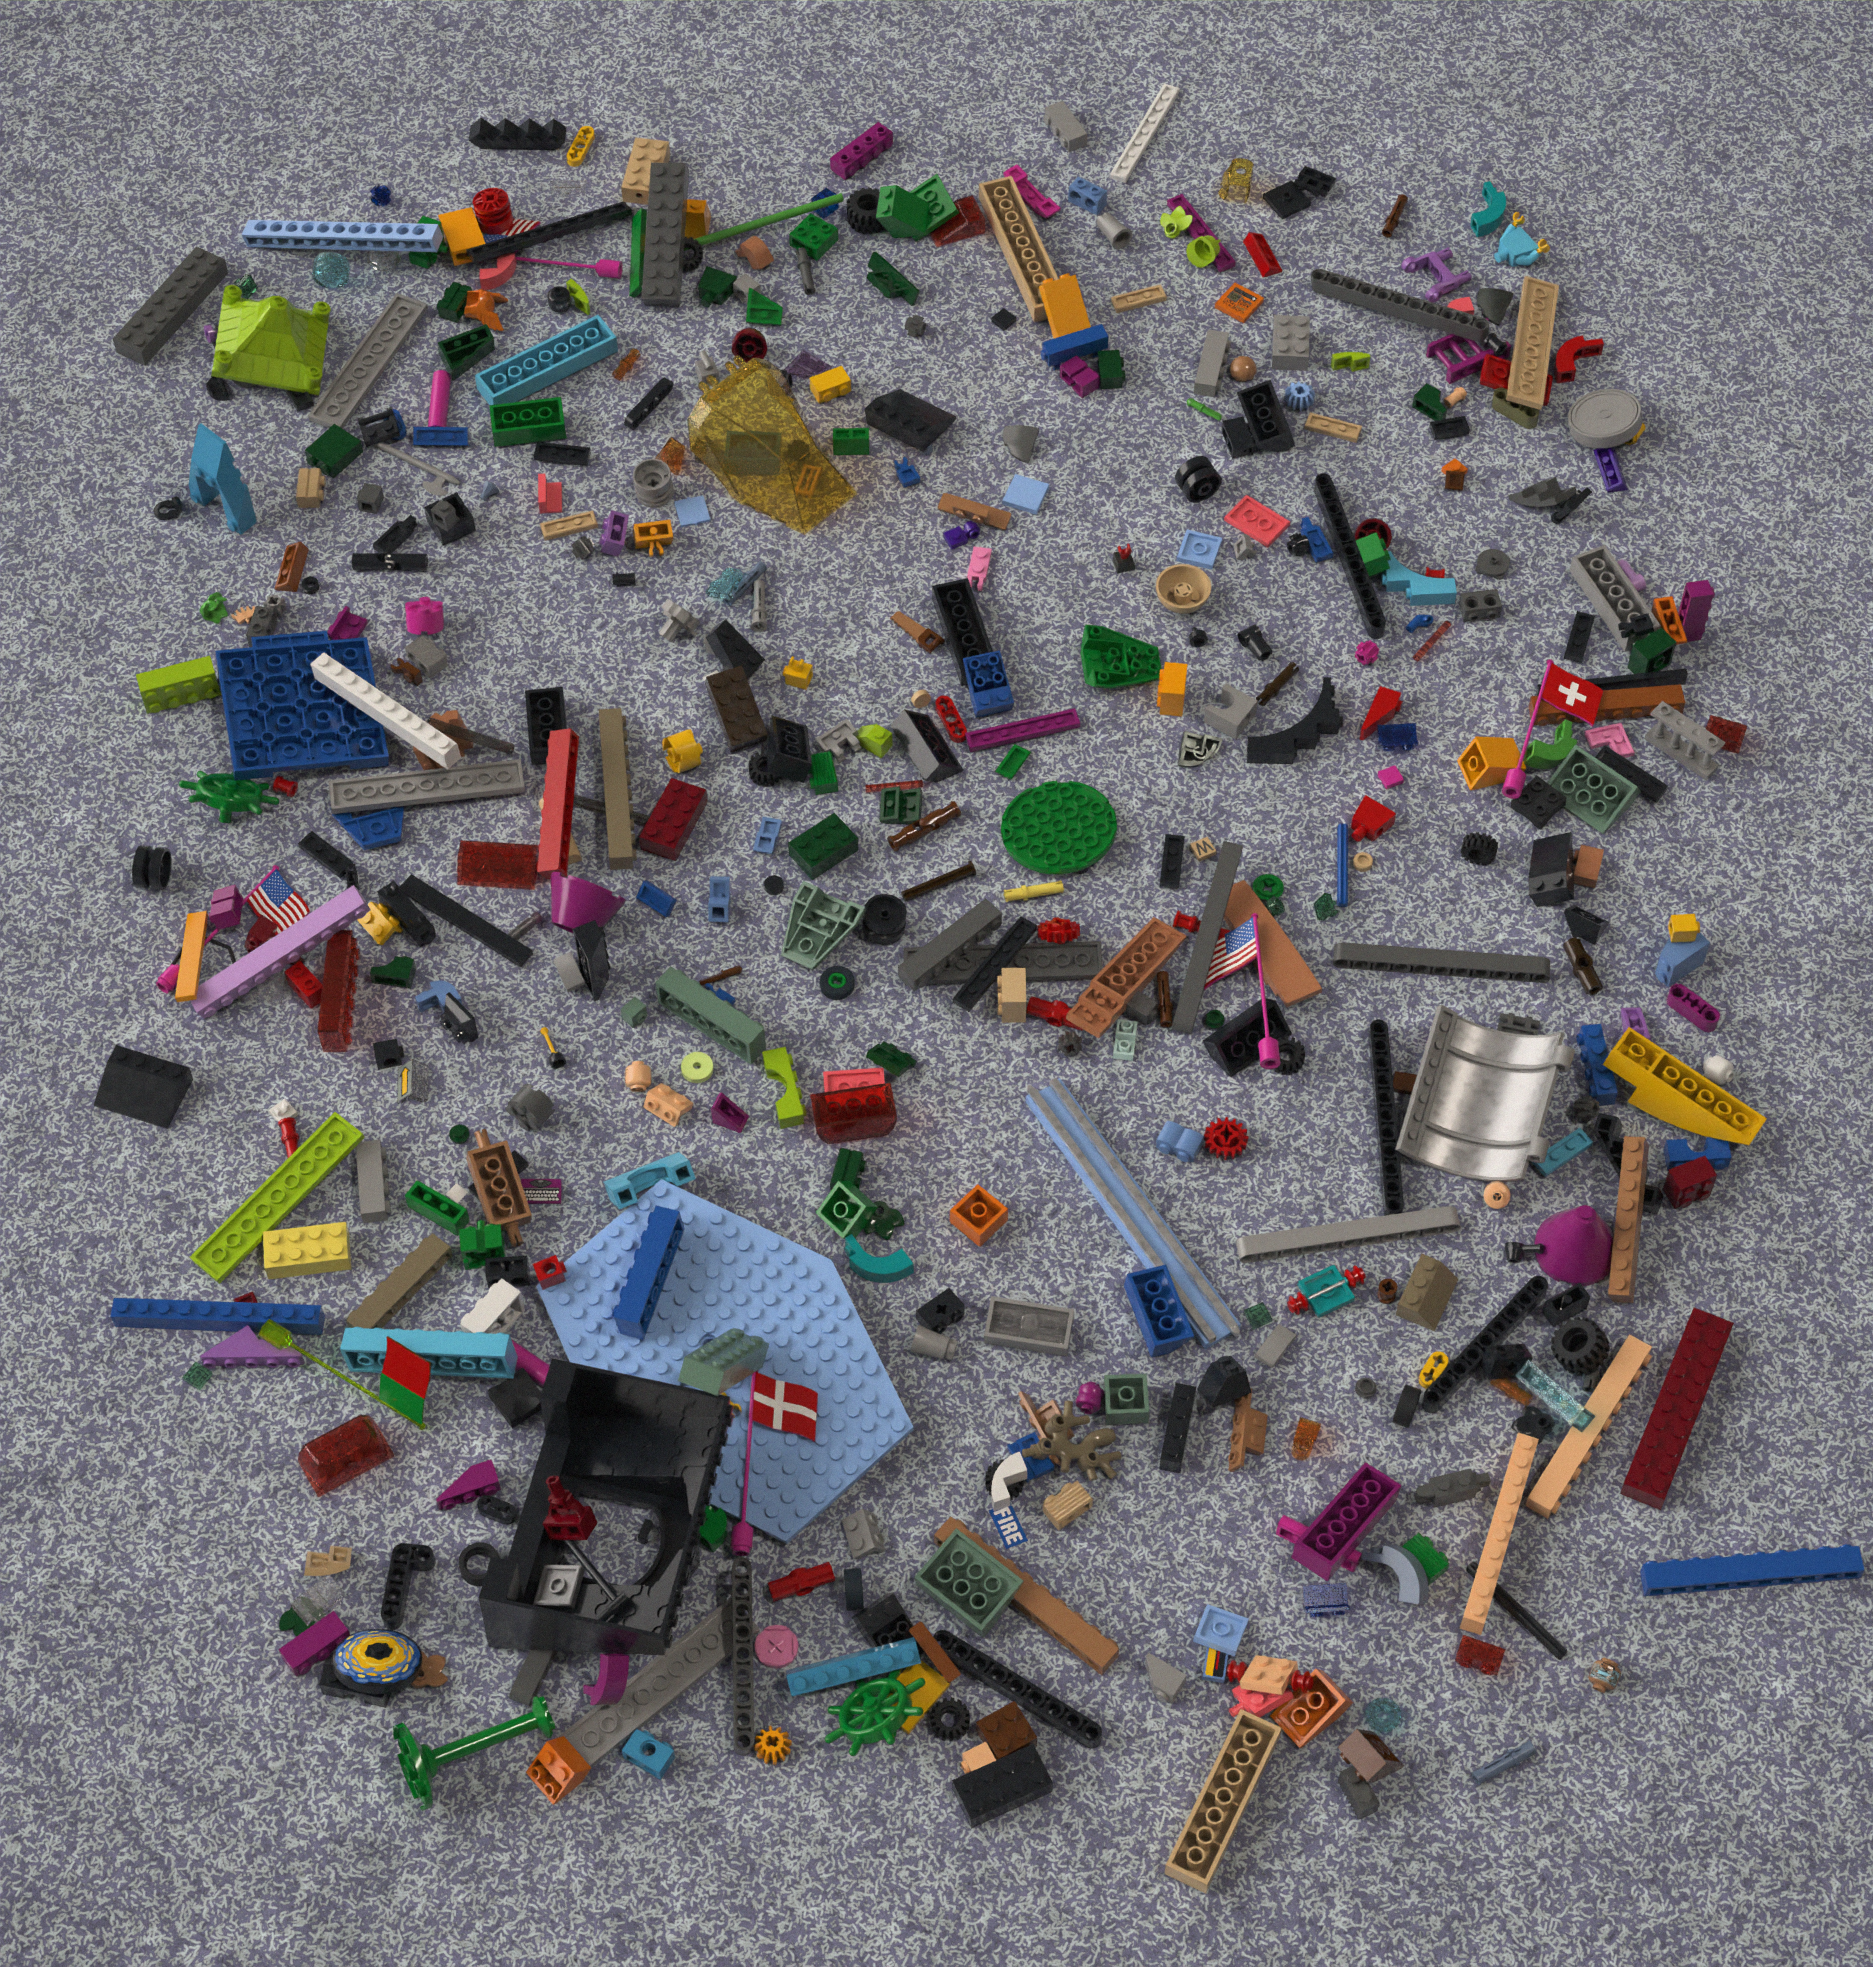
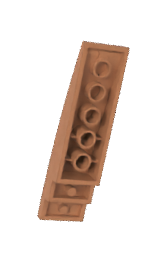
M1242 880L1233 884L1224 919L1230 929L1234 930L1249 920L1253 913L1259 915L1257 923L1264 983L1266 985L1269 984L1276 997L1279 996L1286 1008L1322 993V987L1305 961L1247 882ZM1256 958L1252 961V964L1258 971V961Z
M1153 917L1091 980L1090 986L1079 997L1078 1003L1067 1013L1066 1019L1095 1037L1100 1038L1123 1014L1127 1003L1137 991L1142 992L1187 936Z

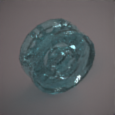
M321 253L313 261V280L325 288L343 287L349 280L350 263L345 256L339 253Z

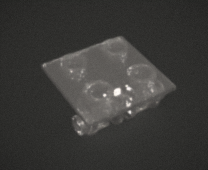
M283 967L280 972L271 975L263 983L251 988L248 993L243 995L242 1001L281 1006L285 981H287L284 971L287 970V967Z

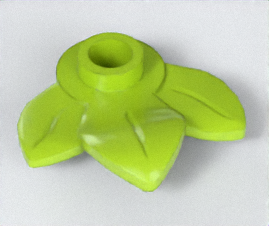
M1178 206L1171 215L1162 213L1160 224L1164 228L1165 235L1170 239H1174L1179 236L1181 231L1190 227L1193 216L1186 215L1182 206Z

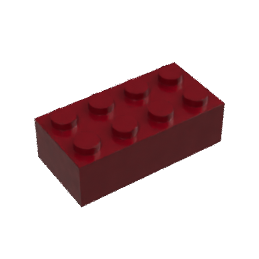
M671 778L639 836L641 850L677 861L708 803L707 790Z

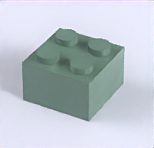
M1147 1374L1104 1375L1103 1388L1106 1425L1149 1423Z

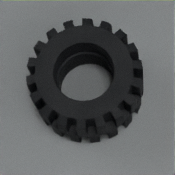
M861 188L860 191H854V194H851L847 199V220L852 229L855 228V231H862V234H866V232L873 234V232H880V229H885L876 219L879 189Z
M1575 1317L1573 1321L1571 1319L1566 1320L1567 1323L1559 1325L1560 1329L1555 1330V1337L1551 1339L1553 1344L1551 1345V1350L1554 1357L1571 1374L1576 1373L1577 1376H1582L1583 1373L1589 1375L1592 1370L1596 1372L1598 1370L1597 1367L1603 1366L1605 1364L1603 1360L1608 1359L1609 1356L1607 1352L1610 1351V1346L1608 1345L1609 1341L1606 1335L1593 1320L1589 1321L1586 1317H1583L1582 1320L1580 1317ZM1587 1341L1581 1350L1573 1352L1579 1343Z

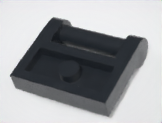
M392 407L366 418H358L366 447L400 436ZM389 418V420L380 422L378 424L369 427L366 426L368 424Z
M1588 487L1582 492L1577 490L1563 503L1564 507L1559 512L1551 515V521L1555 524L1560 523L1592 491Z

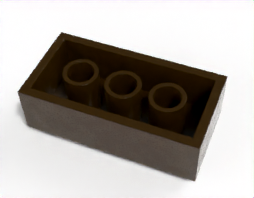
M742 665L707 676L705 686L730 753L765 742L768 733Z

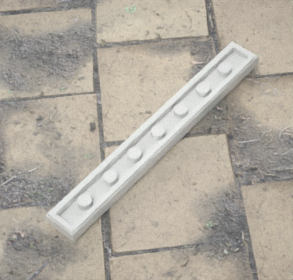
M1164 83L1110 173V178L1124 183L1127 182L1178 96L1180 88Z

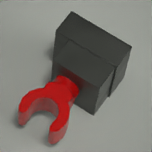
M1128 543L1125 549H1121L1119 545L1117 548L1118 552L1113 553V563L1117 574L1135 570L1130 544Z

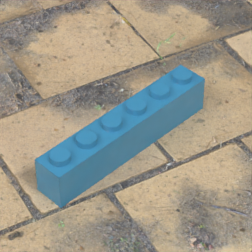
M913 1637L786 1670V1677L791 1696H796L920 1664L921 1658L916 1640Z

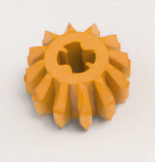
M770 1725L768 1732L761 1729V1736L755 1737L756 1744L754 1745V1750L758 1752V1759L764 1758V1763L766 1764L772 1759L773 1764L776 1765L778 1758L784 1762L786 1760L785 1755H790L791 1749L789 1747L792 1745V1741L788 1739L789 1734L787 1731L782 1733L780 1726L776 1731H773V1727Z

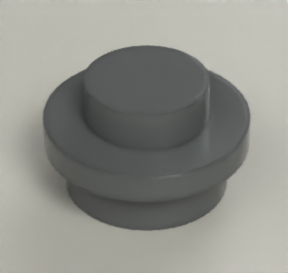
M1361 1378L1356 1382L1355 1391L1362 1398H1371L1376 1393V1384L1370 1378Z

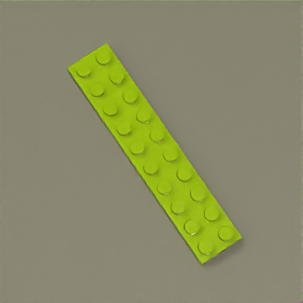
M334 1112L189 1258L220 1284L263 1241V1232L273 1231L365 1138L363 1133L338 1113Z

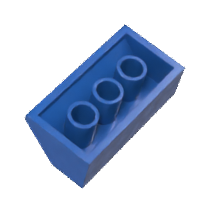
M1167 1265L1127 1274L1124 1288L1151 1358L1172 1353L1194 1338Z

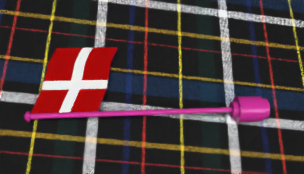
M758 1370L752 1373L741 1522L733 1526L731 1532L730 1548L732 1549V1554L736 1556H748L752 1550L753 1528L748 1523H745L753 1421L774 1430L803 1436L815 1442L818 1393L802 1385L775 1380L758 1373Z

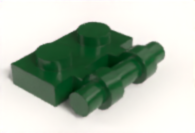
M885 1041L881 1045L878 1043L868 1050L866 1058L873 1061V1063L880 1065L898 1077L908 1071L910 1066L914 1067L917 1063L915 1059L911 1058L912 1055L907 1052H901L897 1049V1046L892 1043L888 1044Z

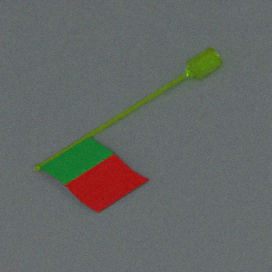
M268 1319L261 1328L258 1337L277 1349H286L288 1346L294 1348L419 1426V1430L426 1428V1424L423 1422L424 1402L431 1377V1362L389 1336L386 1337V1357L380 1377L379 1396L292 1343V1332L275 1321Z

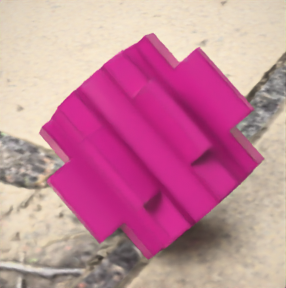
M1372 641L1361 642L1356 647L1355 658L1362 665L1373 664L1378 659L1379 648Z

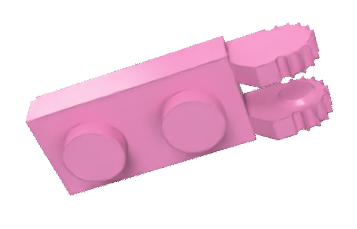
M974 546L967 578L971 587L973 580L979 581L977 588L978 591H982L987 578L992 549Z

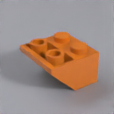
M561 1736L545 1743L527 1769L526 1774L554 1805L582 1783L591 1767L565 1736Z

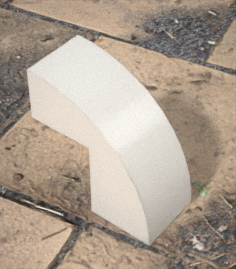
M1020 1452L1005 1459L993 1476L991 1500L994 1511L1010 1506V1495L1006 1487L1007 1485L1027 1479V1468Z

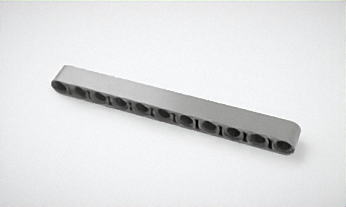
M1447 1206L1244 1236L1236 1240V1247L1240 1262L1250 1263L1453 1233L1458 1231L1461 1225L1456 1208Z

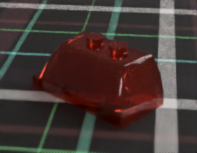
M891 1083L810 1094L816 1133L827 1144L887 1136L895 1128L897 1113Z
M361 1414L303 1445L298 1455V1463L317 1497H320L395 1456L375 1420L368 1415Z

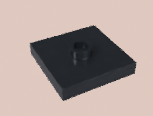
M1292 180L1263 193V199L1281 219H1285L1311 206V201L1298 187L1293 185L1294 182Z

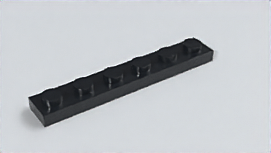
M1020 916L954 996L953 1003L970 1012L1001 974L1002 968L1008 966L1036 932L1037 925Z

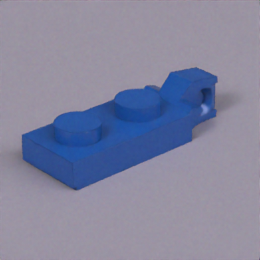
M1309 517L1302 518L1300 524L1302 528L1300 529L1301 536L1305 535L1310 543L1308 549L1315 562L1333 558V551L1320 527L1312 525Z

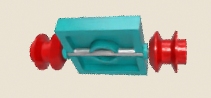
M1331 1265L1298 1281L1297 1285L1302 1293L1297 1292L1296 1298L1289 1296L1287 1306L1291 1313L1295 1312L1296 1315H1300V1310L1308 1311L1310 1304L1317 1317L1320 1318L1354 1302L1355 1296L1348 1286L1355 1289L1357 1282L1363 1285L1364 1279H1366L1365 1273L1362 1268L1354 1265L1353 1271L1345 1270L1343 1278L1336 1266Z

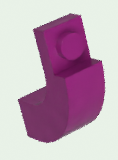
M618 1653L600 1654V1671L597 1683L583 1685V1693L591 1696L590 1705H616L621 1700L628 1679V1655Z

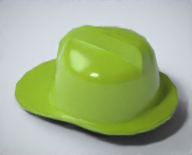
M1210 235L1196 238L1187 245L1186 253L1189 261L1199 268L1210 264L1220 252L1219 243L1221 240H1216Z

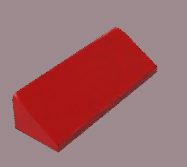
M1249 232L1243 243L1262 277L1282 273V268L1263 234Z

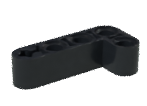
M400 1543L392 1551L381 1607V1618L388 1630H396L403 1623L413 1570L425 1572L435 1567L436 1559L434 1552L427 1545ZM402 1554H408L404 1559L399 1558ZM424 1556H429V1557H430V1558H429L428 1560H426V1561H421V1560H420V1559H421L422 1557H424ZM404 1574L403 1578L395 1579L397 1575ZM395 1594L400 1595L398 1599H391Z

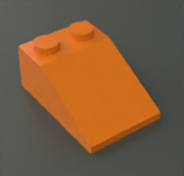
M1317 1668L1310 1674L1313 1677L1312 1689L1306 1694L1302 1692L1301 1688H1299L1298 1692L1293 1691L1294 1698L1280 1705L1270 1715L1299 1748L1305 1746L1335 1722L1353 1704L1351 1699L1323 1670Z

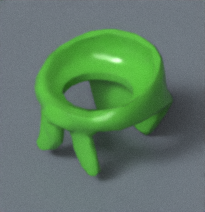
M219 592L211 594L200 607L199 613L205 620L219 624L220 619L228 616L223 601H226L227 598L223 597Z

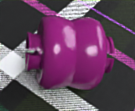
M1095 1382L1082 1384L1078 1390L1079 1395L1075 1401L1076 1406L1084 1414L1098 1412L1101 1409L1104 1390Z

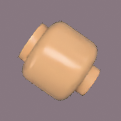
M643 1061L632 1062V1065L627 1066L625 1069V1085L633 1092L646 1091V1088L651 1085V1068L644 1065Z
M1494 1181L1486 1186L1484 1201L1489 1207L1501 1209L1507 1206L1510 1201V1189L1505 1183Z

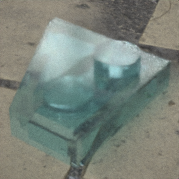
M725 569L722 575L710 584V587L705 591L706 594L713 598L732 600L734 597L732 591L738 588L743 573L740 569Z

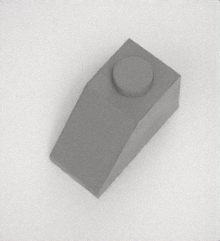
M1148 1653L1145 1665L1152 1691L1160 1701H1168L1173 1704L1186 1683L1187 1675Z

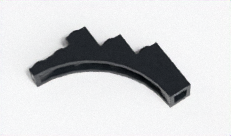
M1323 677L1320 697L1312 711L1303 720L1291 728L1275 734L1248 737L1247 763L1293 765V758L1297 757V750H1315L1316 742H1320V734L1338 735L1339 727H1343V716H1339V708H1335V700H1331V696L1334 697L1335 685H1331V677Z

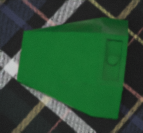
M1085 624L1080 655L1086 684L1098 688L1114 689L1159 680L1160 669L1162 668L1158 647L1103 626Z

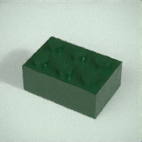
M835 813L788 842L789 856L811 880L816 879L859 850L858 837Z

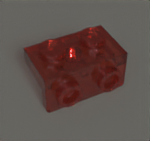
M1463 1635L1455 1662H1458L1465 1668L1472 1667L1478 1669L1485 1675L1497 1676L1506 1649Z

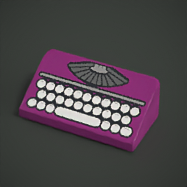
M520 1179L528 1204H561L563 1187L561 1179Z

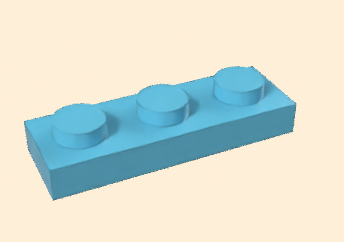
M1578 1128L1548 1148L1544 1163H1532L1546 1177L1590 1148L1593 1141L1581 1128Z

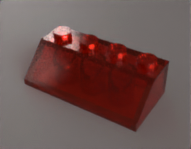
M461 840L458 852L457 885L535 890L538 873L536 868L539 858L538 845Z

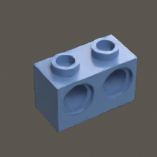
M1077 177L1069 186L1068 201L1098 215L1107 205V190Z

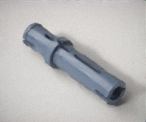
M759 561L750 571H747L744 577L722 598L724 603L732 606L754 584V581L767 570L766 565Z
M1527 1741L1514 1750L1509 1749L1502 1757L1471 1773L1477 1785H1481L1508 1768L1519 1766L1520 1762L1535 1755L1536 1750L1533 1744Z

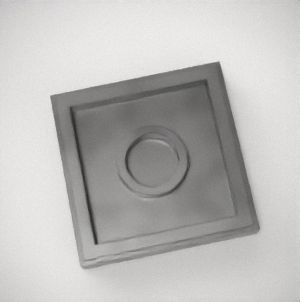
M544 1565L533 1605L542 1608L574 1609L585 1568L582 1565Z

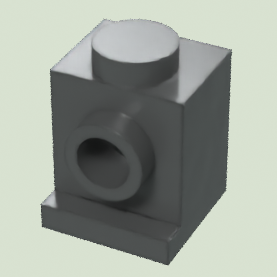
M440 500L431 509L434 524L447 532L460 520L456 516L455 508L447 501Z

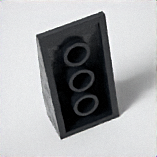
M772 715L770 718L767 754L768 772L777 777L788 778L793 782L799 781L804 783L812 766L808 728L806 725Z
M1571 832L1536 839L1533 842L1528 881L1529 896L1536 907L1574 899L1573 843Z

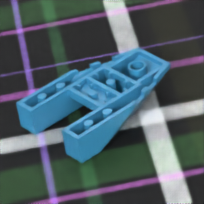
M200 423L197 429L190 465V497L195 503L199 502L202 506H205L220 494L228 528L242 535L257 523L248 486L245 483L242 484L240 480L242 474L238 468L235 469L232 463L235 459L227 443Z

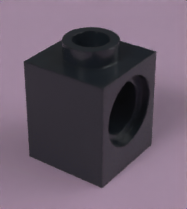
M397 1039L373 1043L378 1070L402 1065L401 1058L405 1057L403 1046L398 1045Z

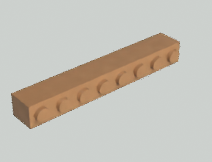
M1624 1136L1608 1295L1612 1302H1634L1649 1144L1645 1137Z

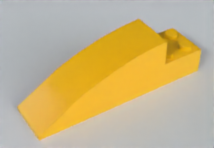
M1628 1027L1603 1063L1605 1067L1637 1087L1628 1100L1630 1104L1684 1130L1706 1137L1750 1145L1767 1119L1630 1027Z

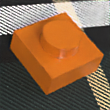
M1454 458L1442 467L1441 472L1445 475L1446 470L1460 471L1466 474L1468 468Z

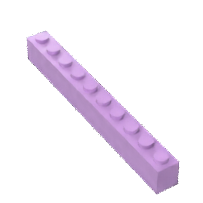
M354 885L198 986L197 999L190 1000L196 1012L204 1019L213 1016L216 1011L230 1005L234 999L240 995H245L251 988L263 983L266 978L280 972L289 963L297 961L306 952L314 950L323 941L331 939L335 933L346 929L355 920L363 918L371 909L361 892Z

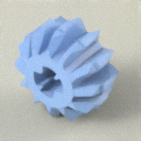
M1299 380L1297 384L1291 382V385L1286 388L1284 395L1287 407H1292L1293 411L1296 408H1299L1300 411L1303 408L1308 410L1309 406L1313 405L1315 398L1312 385L1307 386L1306 382L1302 384Z

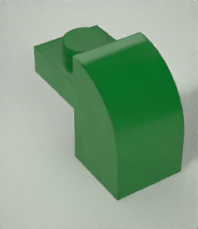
M706 1506V1521L699 1531L701 1533L700 1542L714 1553L727 1538V1517L721 1507L715 1512L711 1506Z

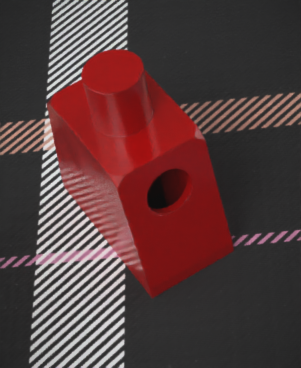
M1365 795L1352 818L1351 828L1355 830L1351 834L1352 838L1357 842H1361L1364 837L1375 841L1395 824L1396 813Z

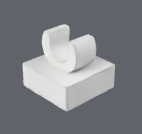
M283 1099L269 1110L270 1115L277 1122L283 1118H295L298 1115L297 1111L286 1099Z

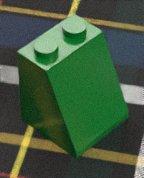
M897 185L880 187L876 219L893 238L925 235L930 204Z

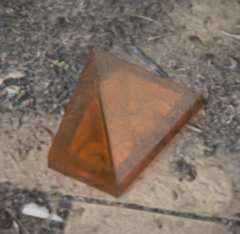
M671 437L655 459L662 460L669 466L674 475H679L685 446Z

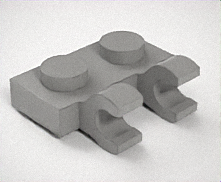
M847 718L816 738V742L824 752L831 751L839 763L846 759L843 755L844 752L840 748L846 742L849 743L855 753L862 749L859 745L860 742L855 737L858 735V732Z

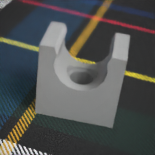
M1225 683L1222 687L1221 702L1228 705L1229 708L1218 709L1208 704L1205 708L1204 723L1237 739L1256 715L1258 700Z

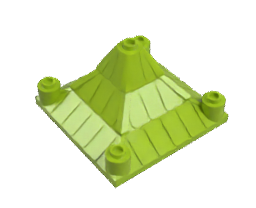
M226 286L223 293L211 376L319 395L331 311L329 304L322 301L316 302L313 305V310L310 311L295 308L291 302L281 296H271L260 301L241 298L242 290L238 286Z

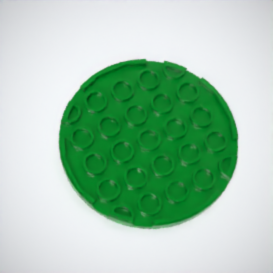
M1049 781L1042 783L1041 786L1026 789L1007 806L1001 824L1002 841L1009 855L1022 866L1045 874H1067L1083 870L1095 864L1110 850L1117 834L1116 814L1109 800L1093 787L1074 781H1069V783Z

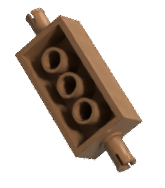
M482 1129V1133L478 1130L474 1135L479 1148L467 1151L466 1160L487 1224H500L502 1231H507L511 1247H516V1244L520 1246L524 1241L518 1227L530 1223L532 1214L508 1142L506 1140L491 1145L487 1130Z

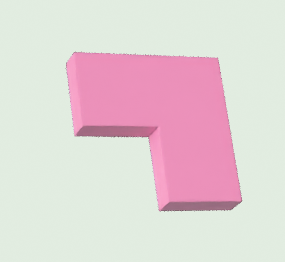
M1622 723L1585 731V737L1591 749L1609 745L1613 751L1624 758L1634 756L1635 752Z

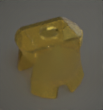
M1243 158L1232 160L1222 176V182L1220 183L1222 187L1218 191L1219 196L1223 200L1228 196L1229 186L1237 185L1247 188L1244 202L1246 204L1253 179L1254 164L1252 161ZM1242 168L1246 173L1238 174L1236 170Z

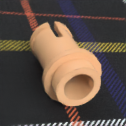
M1456 387L1453 393L1443 399L1444 404L1448 408H1452L1457 402L1464 400L1467 393L1464 388Z

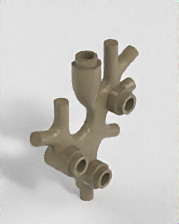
M1072 1401L1064 1402L1063 1415L1055 1414L1046 1422L1045 1431L1050 1436H1053L1052 1440L1042 1438L1037 1444L1031 1445L1030 1448L1022 1449V1456L1024 1458L1032 1456L1034 1459L1044 1460L1049 1455L1060 1457L1061 1472L1063 1473L1069 1472L1070 1461L1076 1458L1078 1459V1468L1083 1472H1087L1089 1481L1098 1479L1095 1467H1100L1110 1480L1114 1478L1117 1473L1110 1466L1109 1462L1121 1459L1120 1451L1101 1455L1094 1451L1096 1447L1110 1445L1115 1441L1116 1435L1113 1429L1103 1428L1092 1431L1084 1437L1080 1444H1073L1069 1441L1067 1432L1071 1427L1090 1423L1088 1415L1075 1417L1072 1414Z

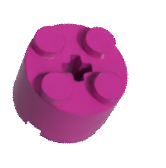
M421 597L419 601L405 603L408 632L421 635V631H427V635L443 630V602L432 601L430 597Z

